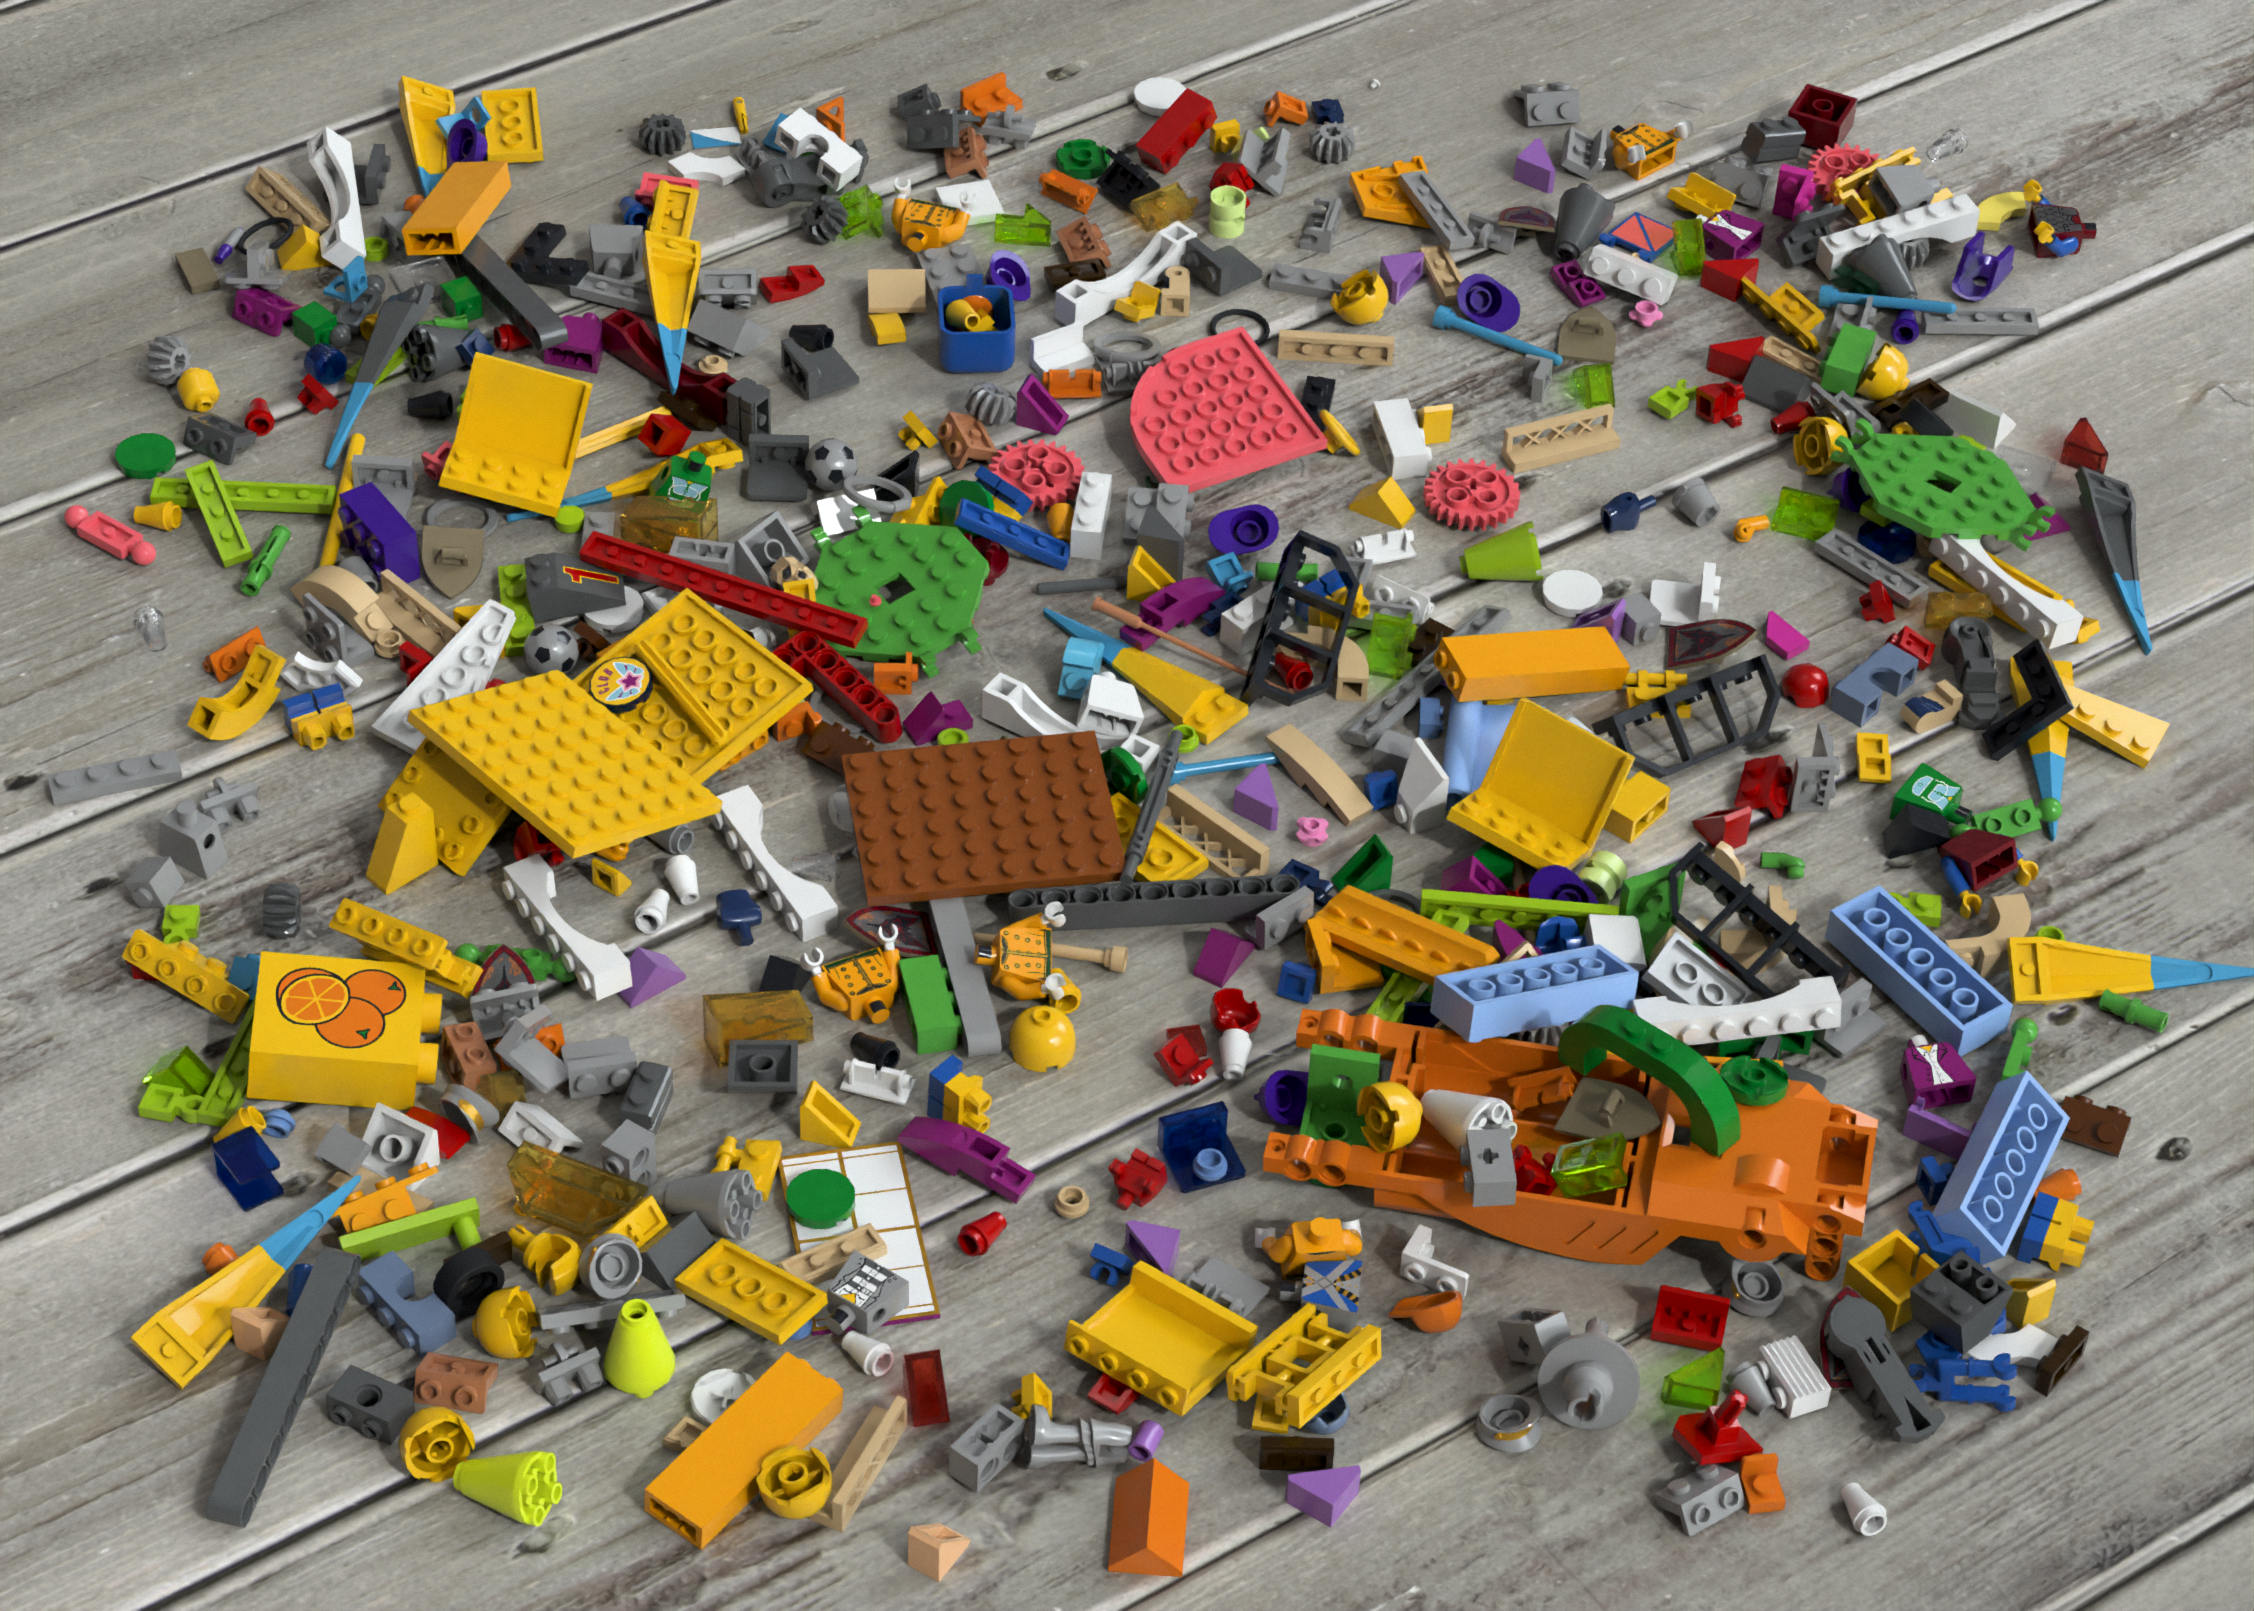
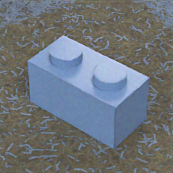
M1420 697L1419 737L1438 739L1439 731H1443V720H1440V718H1443V706H1440V698Z

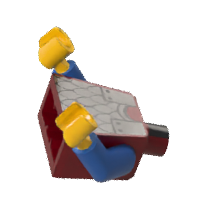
M2033 179L2023 186L2024 199L2029 202L2032 201L2027 227L2037 258L2064 257L2080 252L2082 239H2095L2096 223H2081L2077 209L2051 204L2042 194L2038 195L2042 191V187Z
M1969 829L1937 847V851L1942 858L1940 862L1941 871L1955 896L1961 897L1960 914L1965 919L1970 917V907L1979 914L1982 905L1981 898L1978 895L1970 894L1969 890L1975 892L2015 868L2019 869L2016 874V881L2022 886H2028L2030 880L2034 881L2038 874L2036 863L2022 859L2024 855L2016 848L2015 838L2003 834Z

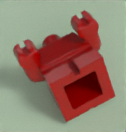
M1223 162L1214 172L1209 188L1213 191L1217 187L1227 185L1238 187L1246 192L1255 185L1251 177L1247 176L1248 172L1244 164ZM1247 195L1245 209L1251 204Z
M1731 382L1707 384L1696 388V415L1712 424L1720 423V420H1723L1731 428L1742 425V422H1740L1743 420L1740 414L1733 416V414L1738 411V401L1745 399L1743 386L1741 384L1734 385Z
M525 821L518 827L513 844L516 862L535 854L544 856L548 853L551 855L547 859L550 867L559 866L563 862L564 856L559 852L561 849L528 821Z
M1519 1144L1512 1151L1517 1179L1516 1191L1550 1196L1560 1184L1556 1176L1549 1175L1552 1170L1559 1167V1160L1555 1154L1552 1153L1551 1155V1153L1547 1152L1542 1157L1544 1164L1541 1165L1536 1159L1532 1158V1153L1528 1146Z
M1137 1148L1131 1154L1127 1164L1114 1158L1108 1166L1109 1172L1113 1174L1114 1185L1118 1189L1120 1196L1115 1203L1124 1211L1132 1203L1142 1208L1158 1195L1168 1181L1165 1163L1154 1157H1149L1148 1154Z

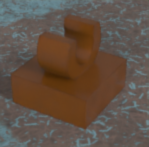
M581 620L573 629L581 637L576 640L579 654L584 648H587L582 657L589 663L596 658L597 650L600 652L611 645L601 634Z

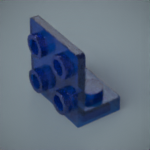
M1223 1101L1159 1117L1157 1146L1180 1191L1184 1194L1238 1180L1246 1176V1170L1227 1135L1228 1109ZM1213 1148L1219 1150L1224 1155L1227 1161V1172L1221 1179L1206 1181L1195 1175L1193 1160L1200 1151Z

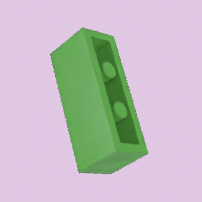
M1847 323L1843 324L1840 333L1834 332L1831 344L1827 348L1824 360L1822 359L1817 375L1822 377L1820 386L1824 390L1837 394L1843 390L1851 398L1854 397L1871 357L1877 332Z
M938 954L898 960L902 976L900 990L917 1055L957 1049V1035L963 1034L960 1015H954L953 1012L956 1011L954 992L947 990V987H949L947 967L941 968Z

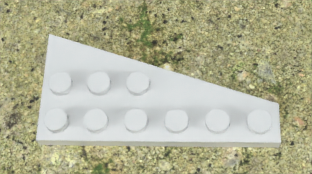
M489 599L371 726L373 734L413 755L426 736L407 721L409 710L484 690L515 623L516 616L514 611Z

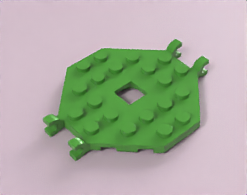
M1860 418L1856 421L1854 427L1860 429L1863 435L1856 432L1851 436L1850 440L1842 435L1835 440L1834 444L1841 447L1843 452L1835 450L1831 454L1830 459L1849 465L1852 472L1859 474V484L1866 496L1873 498L1872 506L1876 513L1926 537L1941 538L1942 534L1945 533L1956 534L1957 539L1980 540L1982 535H1995L1996 540H2008L2026 552L2031 547L2032 542L2025 539L2023 534L2031 537L2036 533V530L2046 533L2050 528L2051 524L2044 521L2042 515L2051 518L2055 514L2056 509L2047 505L2041 506L2038 509L2035 508L2005 460L1996 457L1991 451L1981 450L1971 445L1965 439L1953 436L1878 434L1874 432L1870 422ZM1852 443L1863 446L1856 451ZM1927 481H1943L1956 489L1949 493Z
M857 505L851 509L858 519L855 521V525L859 529L834 544L831 543L821 526L810 532L812 538L816 541L814 548L821 554L814 573L819 582L818 589L815 591L816 602L867 618L868 628L855 649L823 639L844 659H846L847 655L862 656L864 661L888 662L890 658L903 659L906 663V652H912V663H918L924 674L931 679L940 674L939 669L934 664L937 661L934 655L960 641L971 655L982 650L981 645L976 640L979 636L973 628L972 619L975 611L978 610L983 594L982 587L984 580L988 578L990 568L988 561L957 527L873 521L868 510L863 506ZM906 581L913 591L890 604L878 592L882 586L889 582ZM873 594L881 598L882 603L879 606L873 607L870 605L869 600Z

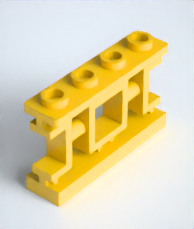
M1913 146L1905 150L1898 149L1885 160L1879 158L1866 169L1861 167L1845 179L1843 177L1836 179L1829 186L1831 190L1826 195L1825 200L1828 203L1834 200V206L1846 204L1859 220L1855 227L1873 222L1876 219L1870 211L1871 209L1879 219L1886 218L1887 215L1868 187L1876 167L1913 164L1918 166L1921 160L1919 157H1913L1916 152ZM1860 187L1862 188L1859 190V193L1863 197L1864 201H1862L1859 195L1855 192V190ZM1946 187L1938 193H1934L1935 195L1930 204L1952 198L1953 194Z
M348 898L342 900L329 923V927L333 930L357 939V942L364 945L361 953L367 958L374 961L410 963L426 968L425 982L466 999L470 996L483 972V969L477 964L457 957L450 950L446 949L448 941L445 938Z
M1307 1303L1228 1369L1226 1374L1228 1399L1237 1401L1240 1398V1400L1246 1402L1255 1393L1274 1399L1275 1413L1282 1416L1287 1412L1288 1424L1300 1429L1382 1358L1381 1328L1368 1324L1365 1328L1357 1325L1346 1334L1328 1327V1314L1321 1312L1316 1316V1306ZM1300 1358L1312 1364L1307 1368H1303L1292 1362Z

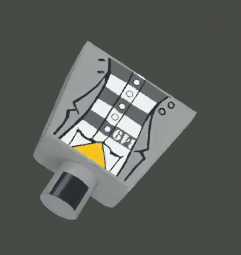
M854 1251L828 1288L827 1310L830 1315L825 1320L827 1327L838 1335L842 1334L849 1326L863 1334L872 1333L909 1305V1281L861 1253Z

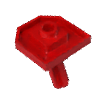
M1732 1390L1721 1405L1709 1406L1703 1413L1680 1415L1672 1433V1437L1699 1465L1741 1461L1744 1456L1763 1453V1448L1738 1422L1737 1418L1748 1403V1396L1741 1394L1739 1390Z

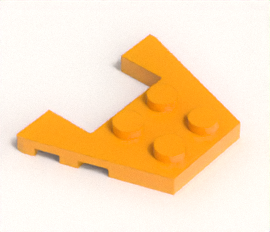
M1414 156L1411 162L1403 163L1402 160L1395 161L1391 167L1384 169L1376 166L1350 173L1349 184L1364 217L1432 229L1398 184L1400 174L1421 170L1428 174V169L1422 156Z

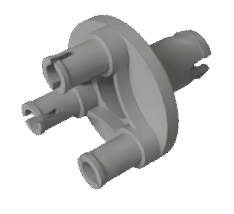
M1597 1317L1587 1322L1585 1333L1568 1336L1554 1344L1543 1357L1538 1372L1539 1394L1546 1408L1560 1421L1576 1428L1588 1430L1606 1428L1625 1418L1633 1409L1640 1388V1375L1635 1360L1621 1344L1608 1337L1609 1325L1604 1319L1601 1318L1600 1325L1596 1324Z

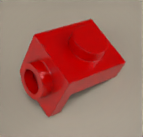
M406 641L398 649L400 669L406 673L408 687L429 665L433 657L428 655L424 649L418 648L409 641Z

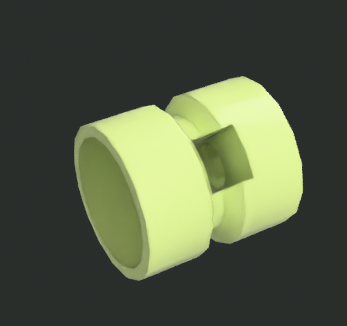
M1225 185L1217 187L1211 192V212L1209 213L1208 229L1214 236L1231 239L1240 236L1244 232L1246 194L1243 190L1235 186Z
M1600 850L1590 856L1577 876L1592 890L1598 900V904L1608 905L1615 896L1616 891L1621 887L1623 880H1626L1628 871L1622 859L1617 855Z

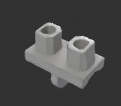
M1008 104L1005 112L996 110V113L988 112L986 122L982 126V134L987 135L989 144L1000 145L1003 144L1005 138L1013 139V146L1016 149L1026 150L1036 128V119L1024 118L1022 114H1016L1015 106Z
M1474 211L1469 213L1467 228L1475 237L1474 243L1480 247H1488L1508 255L1512 253L1518 227L1498 225L1497 219Z
M217 777L213 779L214 789L205 792L207 799L200 801L201 813L213 818L218 823L220 832L232 826V820L229 816L231 813L238 811L243 822L259 817L258 788L254 781L238 787L236 781L226 784L222 777Z
M559 1342L550 1344L551 1356L541 1360L545 1370L537 1374L538 1383L534 1384V1388L538 1395L545 1393L556 1407L572 1398L573 1392L568 1382L576 1378L584 1392L600 1387L603 1377L598 1366L601 1358L599 1351L594 1347L578 1355V1350L574 1345L564 1349Z

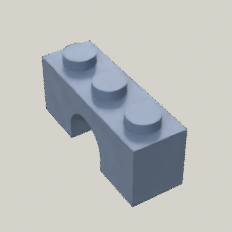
M1888 642L1879 651H1873L1868 660L1862 665L1855 666L1850 675L1844 680H1839L1835 683L1831 690L1832 702L1830 710L1861 728L1879 712L1883 691L1897 697L1914 683L1919 659Z
M393 1250L360 1269L358 1276L359 1287L356 1288L359 1299L365 1306L371 1305L385 1327L391 1326L395 1330L405 1348H412L420 1358H423L428 1352L435 1351L457 1337L455 1314L435 1293L418 1301L407 1300L415 1295L413 1271Z

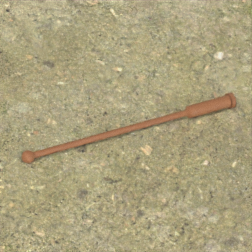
M1099 596L1095 598L1091 610L1095 612H1101L1135 629L1142 628L1246 677V670L1144 623L1141 617L1108 603ZM1265 679V681H1267L1268 684L1280 688L1291 694L1296 693V691L1292 688L1285 689Z

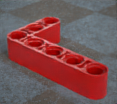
M802 631L772 651L774 655L804 678L809 677L878 741L893 743L901 737L902 726L897 706L817 633Z

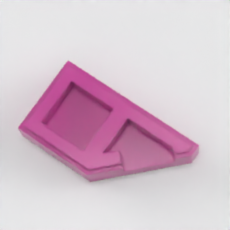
M1772 610L1768 612L1765 641L1767 646L1786 661L1809 649L1810 641Z

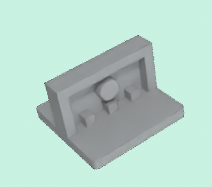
M1282 127L1266 141H1263L1248 129L1243 135L1237 163L1244 164L1248 174L1260 183L1263 189L1277 197L1281 194L1288 165L1285 155L1289 149L1288 142L1291 133Z
M258 240L247 249V268L234 269L225 277V283L233 284L234 288L239 289L250 288L251 284H262L263 289H278L279 285H283L292 276V270L270 269V266L274 264V251L269 249V241Z
M1861 978L1846 990H1841L1839 992L1842 1001L1841 1027L1814 1030L1813 1037L1841 1058L1847 1057L1886 1027V1021L1868 1009L1871 1004L1869 999L1872 984Z

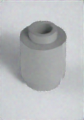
M350 556L339 564L338 567L353 573L363 580L375 593L377 592V576L362 557Z

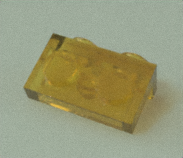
M1175 182L1132 200L1129 206L1147 233L1154 229L1160 231L1178 219L1180 221L1187 220L1194 214L1193 210L1199 200L1196 196L1188 199L1179 183Z
M1929 592L1923 620L1925 628L1947 629L1953 619L1957 617H1978L1987 623L1988 617L1993 616L1990 594L1979 592Z

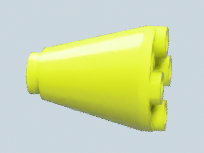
M632 1299L622 1306L604 1354V1377L619 1390L634 1394L638 1398H647L655 1390L669 1382L675 1372V1354L650 1305L642 1299Z
M530 1451L469 1459L467 1462L462 1461L457 1465L453 1476V1484L457 1491H461L463 1495L524 1525L540 1526L551 1509L552 1504H558L562 1496V1485L560 1482H557L556 1457L552 1452Z

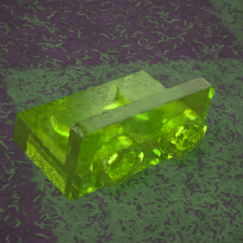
M1783 486L1770 530L1817 541L1834 529L1840 500Z
M1622 1132L1559 1146L1551 1175L1565 1198L1627 1185L1628 1177L1621 1167L1627 1145V1140Z

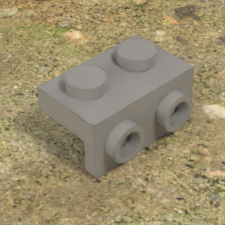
M1570 126L1565 133L1561 166L1587 180H1590L1595 172L1599 173L1606 163L1604 153L1608 146L1606 141L1607 130L1602 128L1593 138Z
M1303 886L1258 913L1256 921L1244 928V935L1265 951L1300 930L1307 922V919L1314 915V892L1308 887Z
M518 982L509 986V989L496 992L493 989L482 990L469 998L473 1022L477 1023L486 1044L495 1043L496 1040L504 1037L505 1034L502 1032V1029L512 1017H519L527 1008L534 1010L540 1006L536 984H528L527 982Z
M1717 1464L1699 1465L1696 1471L1682 1479L1671 1481L1666 1488L1655 1493L1658 1507L1680 1516L1684 1533L1689 1536L1699 1533L1745 1506L1738 1473Z

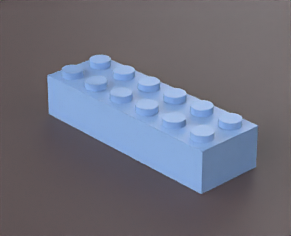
M1880 885L1830 910L1825 938L1939 1043H1950L1961 1057L2007 1032L2013 1004Z
M1597 944L1435 976L1430 1013L1441 1020L1444 1025L1454 1030L1465 1041L1477 1043L1481 1042L1482 1039L1497 1036L1507 1037L1516 1032L1535 1031L1537 1028L1551 1025L1561 1026L1565 1022L1579 1019L1591 1008L1598 1005H1614L1626 1010L1633 1009L1639 972L1603 946Z
M2024 1071L1996 1084L1932 1213L1944 1233L1966 1238L1972 1243L1973 1247L1978 1246L1981 1265L2005 1256L2070 1119L2028 1071Z

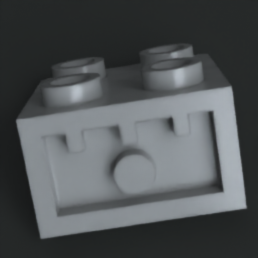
M309 592L303 595L304 608H302V613L306 621V640L311 647H316L323 653L329 663L342 660L352 669L375 656L374 647L338 615L335 616Z
M1818 723L1812 757H1796L1788 801L1790 812L1828 811L1830 798L1835 797L1834 776L1839 775L1840 762L1839 757L1833 754L1834 739L1832 734L1828 735L1825 723Z

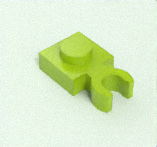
M1681 379L1677 382L1676 388L1673 389L1666 385L1650 396L1647 407L1670 420L1687 409L1689 401L1696 399V388L1698 387L1694 386L1691 389H1686L1687 380Z
M1888 892L1922 924L1939 927L1941 920V895L1909 892L1908 898H1904L1898 893Z
M166 905L162 924L165 944L181 942L182 940L190 942L189 938H197L201 915L199 905Z
M150 1083L138 1106L139 1116L170 1123L173 1122L175 1116H180L188 1123H198L197 1110L194 1109H199L204 1097L200 1095L185 1097L182 1088Z

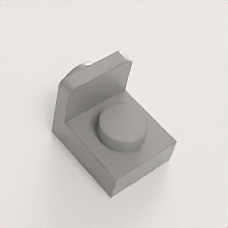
M1531 354L1525 355L1522 379L1528 380L1527 387L1531 388L1530 400L1542 403L1551 383L1553 359Z

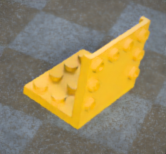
M475 352L455 440L438 486L557 518L571 476L593 384Z
M1523 697L1518 701L1480 788L1451 807L1446 819L1538 870L1550 865H1560L1573 870L1591 855L1636 757Z
M427 737L422 741L377 805L385 812L387 806L414 792L432 807L438 858L462 877L467 874L512 810L509 805Z

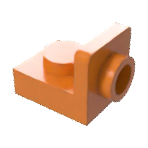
M1276 91L1272 99L1267 100L1263 109L1266 124L1269 127L1274 126L1279 116L1287 122H1296L1304 125L1308 119L1305 101L1280 91Z
M906 652V663H874V686L883 694L912 695V682H918V663H912V652Z
M808 701L799 703L773 724V735L777 742L803 734H808L811 737L822 720L819 712H814Z
M1756 1453L1744 1456L1741 1459L1738 1475L1748 1514L1780 1511L1785 1508L1786 1500L1776 1473L1779 1462L1776 1453Z

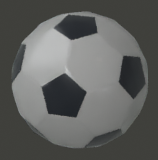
M828 438L820 440L811 447L806 455L805 471L807 476L816 487L830 492L842 490L844 480L857 474L858 459L854 450L848 443L839 439Z
M546 624L533 629L526 637L523 647L524 661L530 671L536 675L552 670H559L566 675L576 665L579 655L578 643L573 634L563 626L556 624Z

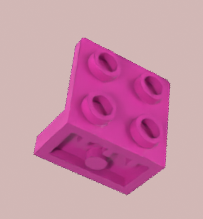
M1782 164L1779 170L1772 214L1790 218L1794 222V217L1799 213L1810 210L1812 213L1813 206L1809 205L1810 199L1813 200L1817 188V183H1813L1815 171Z

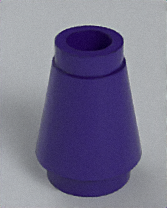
M1900 310L1891 327L1892 337L1900 344H1909L1916 340L1919 335V327L1913 310Z

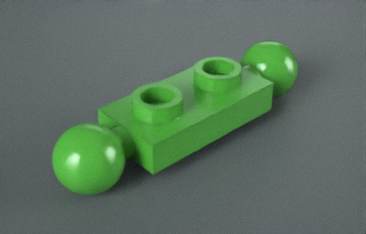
M2047 797L2042 799L2037 807H2035L2032 798L1973 815L1970 817L1972 827L1964 823L1956 824L1949 832L1950 838L1954 839L1969 829L2003 834L2012 838L2042 829L2040 819L2048 823L2057 821L2062 814V805L2057 799Z
M464 943L457 947L454 955L481 967L490 954L502 944H488L485 951L481 952L475 945ZM510 947L526 962L535 980L545 981L548 974H553L560 982H570L576 978L574 971L569 973L566 970L562 957L553 961V953L543 952L536 948L519 949Z
M2019 1018L2012 1024L2011 1035L2014 1040L2001 1081L2024 1072L2025 1070L2020 1069L2021 1065L2028 1067L2033 1048L2027 1046V1044L2033 1042L2038 1035L2036 1023L2029 1018Z

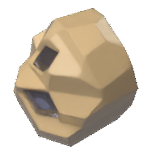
M792 556L780 557L771 567L770 579L783 591V582L814 578L815 591L818 589L819 582L815 574Z

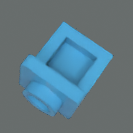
M1234 552L1207 561L1204 566L1212 582L1226 590V594L1231 591L1237 595L1242 594L1248 590V585L1255 576L1252 570L1244 572Z
M247 954L246 958L235 956L228 982L250 995L248 1002L253 1001L257 992L261 956L255 954Z

